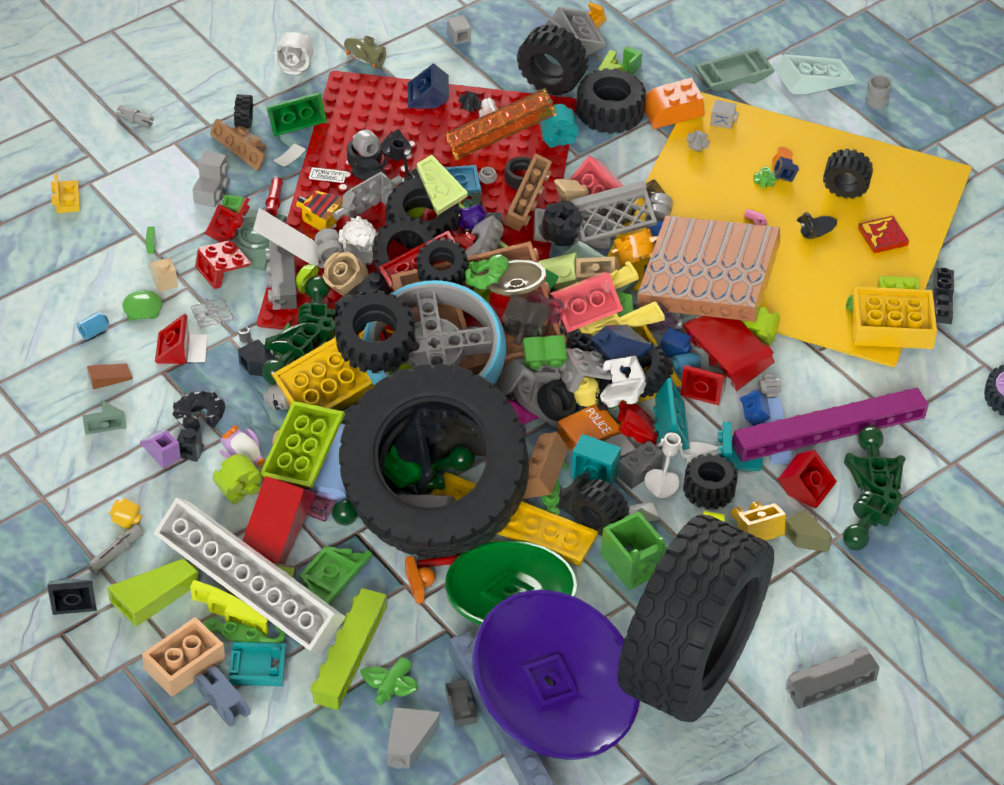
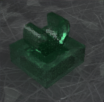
M480 192L472 193V200H463V207L469 208L476 204L483 207Z

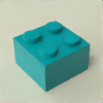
M582 434L572 452L570 478L585 484L593 479H601L613 486L618 475L621 447Z

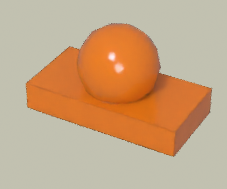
M409 556L405 559V573L415 602L417 604L423 603L424 588L431 587L435 582L436 576L434 571L428 567L417 569L414 557Z

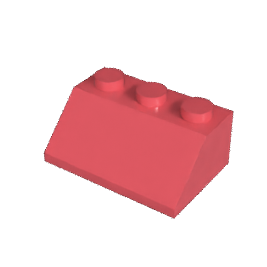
M591 156L587 157L569 179L576 180L580 185H585L589 191L588 195L624 186L601 161ZM624 203L618 204L616 209H621ZM605 208L599 209L597 214L605 216L609 210Z
M602 272L549 294L554 301L556 313L567 333L623 311L608 272Z

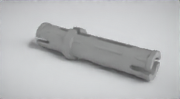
M134 524L126 533L117 536L115 542L103 550L91 562L87 563L88 569L96 575L124 550H129L131 544L144 535L143 530Z

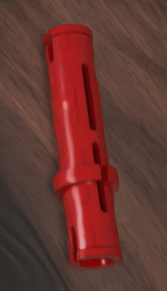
M274 177L271 180L269 196L265 201V212L274 217L277 215V210L281 204L280 195L283 181L279 177Z

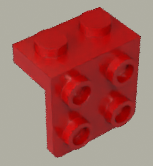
M246 197L236 213L218 204L204 234L220 243L228 239L232 240L237 232L235 228L239 229L244 222L242 215L245 216L250 208L247 204L250 199Z

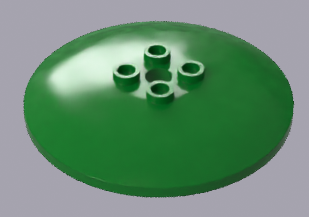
M495 541L466 551L451 564L445 579V591L452 607L460 615L478 625H481L485 617L501 601L517 593L530 590H551L575 597L577 590L575 573L560 555L543 546L523 541Z

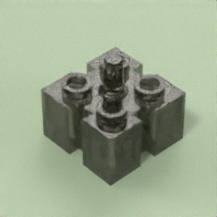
M512 294L503 314V321L505 322L504 331L508 335L515 337L513 343L518 346L521 345L524 336L526 338L546 337L551 325V307L538 302L532 303L526 298Z

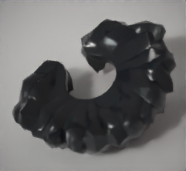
M190 392L189 395L185 394L184 397L181 396L180 400L173 403L174 412L172 415L185 429L191 428L198 432L201 427L199 419L191 414L192 412H198L205 408L207 410L206 424L214 428L223 417L226 407L223 399L218 398L215 392Z

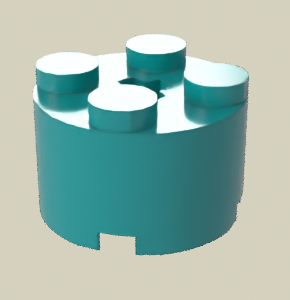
M556 104L549 106L545 109L546 112L539 115L538 121L542 137L549 147L553 148L557 145L563 146L575 143L579 129L573 109L566 108V105Z

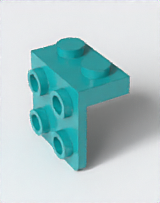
M723 422L722 430H718L717 442H720L717 454L721 458L726 457L728 462H732L737 470L761 471L763 468L762 457L744 462L740 461L732 447L731 422Z

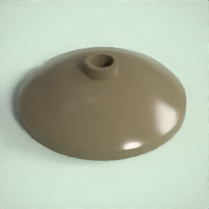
M512 260L509 261V268L504 271L505 275L500 277V281L487 286V288L501 296H524L537 290L545 282L546 271L541 264L534 261Z

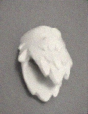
M357 216L356 219L351 218V221H347V224L339 231L338 241L342 244L344 252H351L365 266L372 264L373 239L378 233L366 219L363 220L360 216Z

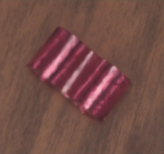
M531 292L527 295L526 312L529 316L543 317L551 324L561 322L564 307L561 300L546 298L539 292Z

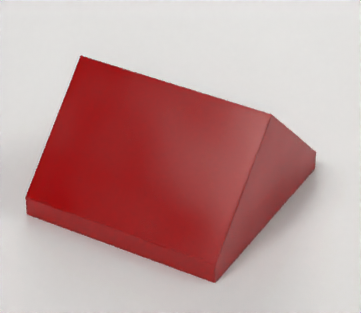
M185 313L158 332L155 355L156 363L186 364L189 325L188 315Z

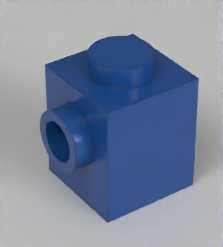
M669 328L661 339L660 347L667 357L671 359L674 355L690 353L692 345H690L691 336Z

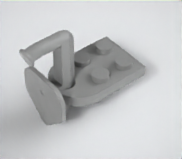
M517 359L506 364L499 376L497 388L505 396L509 395V399L516 397L521 406L557 428L558 421L547 418L542 413L537 402L539 389L547 383L536 381L535 374ZM551 391L553 402L562 410L561 399L555 392Z

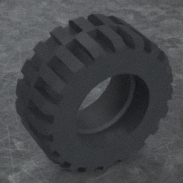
M542 25L534 28L519 47L517 64L519 70L522 71L521 75L523 78H526L530 85H534L535 89L538 91L542 90L546 94L563 95L572 91L588 69L586 49L581 45V40L577 39L572 32L566 31V28H558L557 25ZM544 54L555 58L561 66L553 64Z
M604 68L601 71L595 70L593 74H587L578 85L577 115L585 125H589L590 129H596L601 133L608 132V134H613L614 132L623 133L624 130L629 131L633 126L636 127L644 117L646 89L643 83L635 75H630L628 71H619L616 68L614 70H609V68Z
M415 177L411 178L410 181L405 180L400 183V186L397 185L393 189V192L388 196L386 204V222L389 220L392 222L398 216L401 219L405 218V215L408 216L406 213L409 210L417 207H425L435 211L421 179ZM459 202L439 214L437 218L422 222L429 223L430 227L436 231L437 236L446 231H449L452 235L451 230L455 232L458 228ZM410 233L401 234L394 238L397 243L401 242L405 248L410 247L414 249L424 243L421 238Z
M367 291L365 295H361V293L355 295L354 300L349 299L345 302V307L340 308L335 320V336L338 351L341 353L344 361H349L351 367H360V371L365 373L367 370L372 371V374H378L380 370H384L385 373L390 371V368L393 366L394 368L401 366V360L406 361L409 358V353L414 349L415 321L411 309L406 306L402 299L396 300V295L391 293L385 295L384 291H378V293ZM374 321L386 323L395 330L390 338L378 343L366 342L356 335L357 330L361 326Z

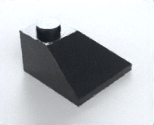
M81 579L49 581L47 588L52 615L97 611L93 581Z

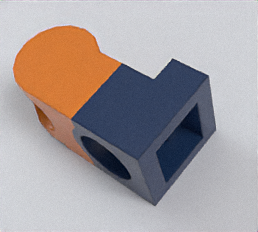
M786 147L778 148L777 154L772 158L775 178L792 182L799 171V167L793 164V153Z

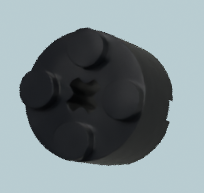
M569 201L548 204L544 211L540 233L547 242L549 240L553 241L557 246L571 245L578 236L582 215L575 208V205Z

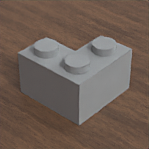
M205 150L198 162L199 178L192 189L194 203L215 207L218 201H221L225 188H228L230 184V178L228 177L229 164L227 163L226 155Z

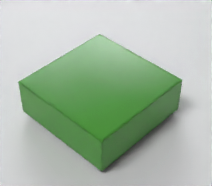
M225 195L222 206L236 213L243 203L244 197Z
M148 226L145 241L148 254H155L156 233L154 226Z

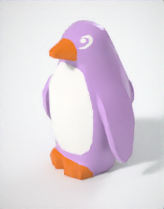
M234 425L220 440L227 452L221 450V455L225 459L236 454H241L244 457L247 455L259 472H261L266 459L261 455L257 436L248 428L245 429L247 433L245 434L238 429L237 425Z

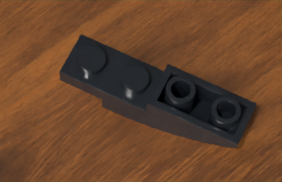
M944 267L934 268L932 293L936 322L952 324L954 270Z

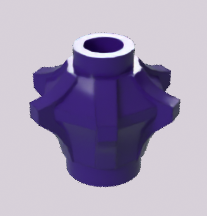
M479 204L469 208H459L460 220H458V224L463 230L470 229L472 231L474 225L483 221L487 214Z

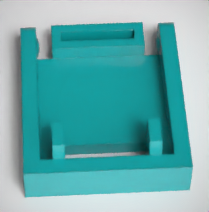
M234 642L231 652L229 682L232 685L283 687L286 643ZM272 659H280L279 670L278 668H271Z

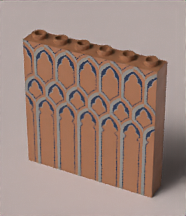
M665 216L637 294L639 308L656 301L661 311L756 322L780 245V227Z

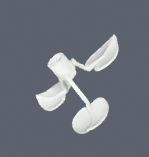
M676 433L666 434L664 439H661L658 445L656 444V447H662L663 453L667 456L664 470L653 469L647 472L644 479L646 488L655 497H671L678 490L680 482L677 474L667 472L670 457L676 455L679 450L681 458L686 459L688 464V462H691V459L694 457L698 458V455L701 454L706 456L707 453H711V455L715 456L718 453V447L702 442H689L690 449L683 451L680 436ZM633 436L627 437L635 449L643 445L635 441Z

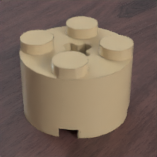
M347 251L332 254L326 260L323 267L325 269L323 274L324 281L343 296L369 276L365 264L351 252Z

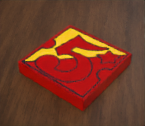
M894 216L858 224L860 233L873 253L909 245V239Z

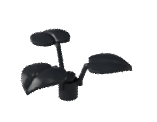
M399 129L389 134L381 143L382 153L386 156L381 165L373 158H362L355 163L351 170L352 174L362 181H366L380 172L385 175L382 168H384L391 157L394 161L403 159L405 173L408 175L404 178V181H410L411 178L415 177L421 179L417 168L413 169L411 173L408 170L406 157L411 153L412 148Z

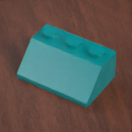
M668 378L655 396L656 406H653L654 414L657 418L655 427L659 433L657 444L661 442V439H664L666 434L676 433L681 438L680 443H682L684 451L690 449L685 402L672 378Z

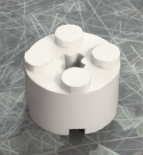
M285 33L280 39L274 54L276 65L283 68L282 71L293 75L300 74L303 70L307 69L314 51L310 37L300 33Z

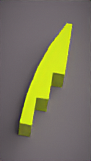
M193 580L190 586L192 600L208 604L209 612L224 616L225 622L232 621L254 627L265 636L268 635V620L255 609L227 592Z

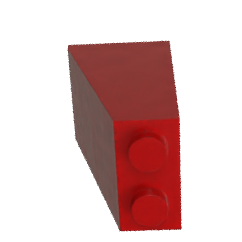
M265 476L242 541L272 563L285 564L317 493Z

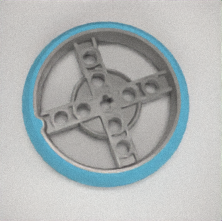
M447 281L416 282L391 293L396 295V300L402 299L409 308L418 306L420 319L419 322L415 323L414 348L418 350L409 353V358L406 361L401 360V364H409L412 368L413 366L430 364L431 366L434 364H446L456 368L463 356L490 353L486 366L478 375L484 377L493 385L496 383L505 362L506 338L499 317L487 301L469 288ZM437 304L459 308L476 318L483 327L459 330L450 321L439 318ZM431 310L432 312L426 313L424 311ZM378 321L367 323L362 340L370 343L383 342L378 340L387 324ZM477 340V341H479V342H478V343H472L471 341ZM367 370L368 376L374 385L387 376L391 377L387 372L384 373V370L378 371V374H372V371Z

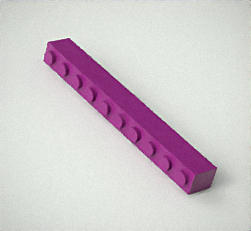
M919 388L906 389L901 392L867 400L851 402L786 419H778L752 427L740 428L733 433L732 447L741 462L788 450L857 435L863 428L868 426L882 429L924 419L929 404Z

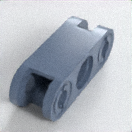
M213 665L207 669V675L212 685L201 673L193 678L199 692L228 726L235 724V717L241 714L247 717L251 714L247 702L216 666Z

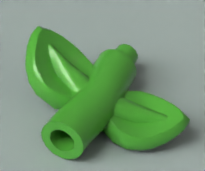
M400 657L389 671L382 667H367L360 670L364 680L373 688L378 689V696L375 701L379 705L389 701L393 694L402 697L419 688L418 682L414 678L406 676L412 668V663L403 657Z

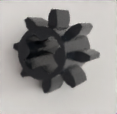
M466 91L465 95L461 94L458 100L462 104L461 109L472 113L474 109L479 110L482 101L478 100L479 95Z
M580 333L577 337L573 336L570 349L578 348L582 351H594L595 346L591 340V335Z

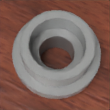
M484 167L479 172L478 177L482 183L490 184L497 180V173L491 167Z

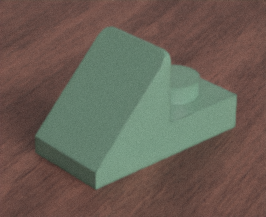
M101 401L102 412L82 415L85 435L127 428L124 411L105 401Z

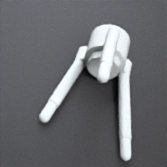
M491 98L484 99L481 103V109L478 111L480 115L479 138L482 137L484 115L487 117L496 115L504 129H507V125L496 108L494 100Z

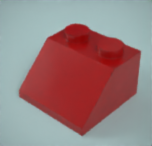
M685 365L680 395L719 406L725 391L727 375Z
M816 450L797 453L777 479L788 496L814 509L818 508L837 482Z

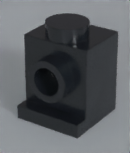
M191 428L181 429L177 438L180 457L198 462L204 449L201 433H197ZM187 447L192 448V452L185 450Z

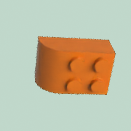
M692 78L684 79L649 91L646 94L644 113L652 129H657L705 116L704 101Z

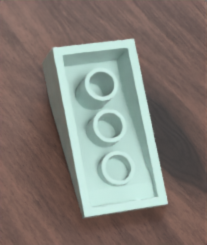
M784 54L775 71L792 94H809L855 84L856 79L841 59Z

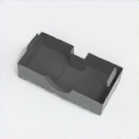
M461 678L453 679L451 683H445V692L455 727L477 723V713L474 702L471 701L468 680L460 681Z

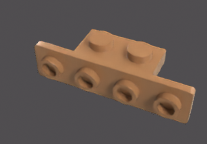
M215 119L210 135L253 169L259 171L266 156L263 153L266 145L261 142V139L249 133L246 127H229L220 119Z

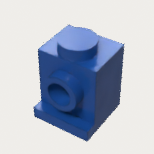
M757 389L740 398L743 404L745 419L752 426H756L771 418L768 400Z

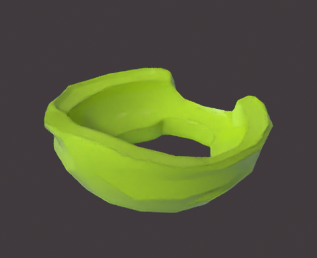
M309 264L299 271L295 284L300 293H305L304 289L307 280L317 276V265Z

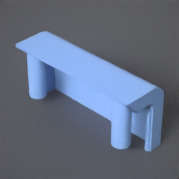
M343 424L338 429L312 489H307L317 491L316 497L333 501L349 500L343 486L339 465L340 440L345 426Z

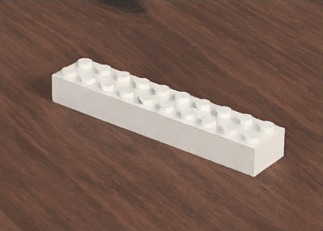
M176 497L153 533L311 652L322 654L345 619L343 614L189 501Z

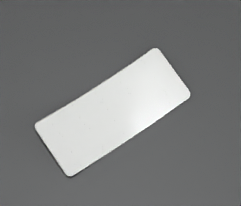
M293 144L283 155L273 161L285 167L296 160L306 149Z

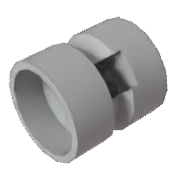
M875 75L869 79L868 92L865 98V102L869 107L873 109L887 107L892 87V81L888 77Z
M664 193L653 194L650 197V202L656 221H664L665 216H671L673 200ZM646 214L645 221L651 220L650 215Z
M327 228L316 234L314 238L319 259L323 264L332 254L344 252L342 244L338 241L339 233L336 230Z

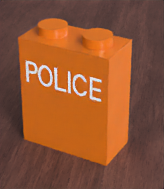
M596 403L559 420L557 432L568 449L573 452L582 434L605 442L610 437L621 434L618 430L620 424L611 417L608 410L599 411Z

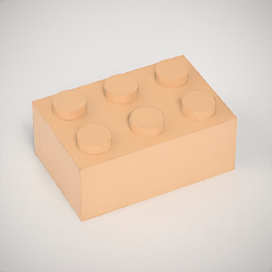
M195 617L142 653L144 670L173 697L194 682L193 678L200 673L204 675L207 673L208 668L225 660L224 644Z

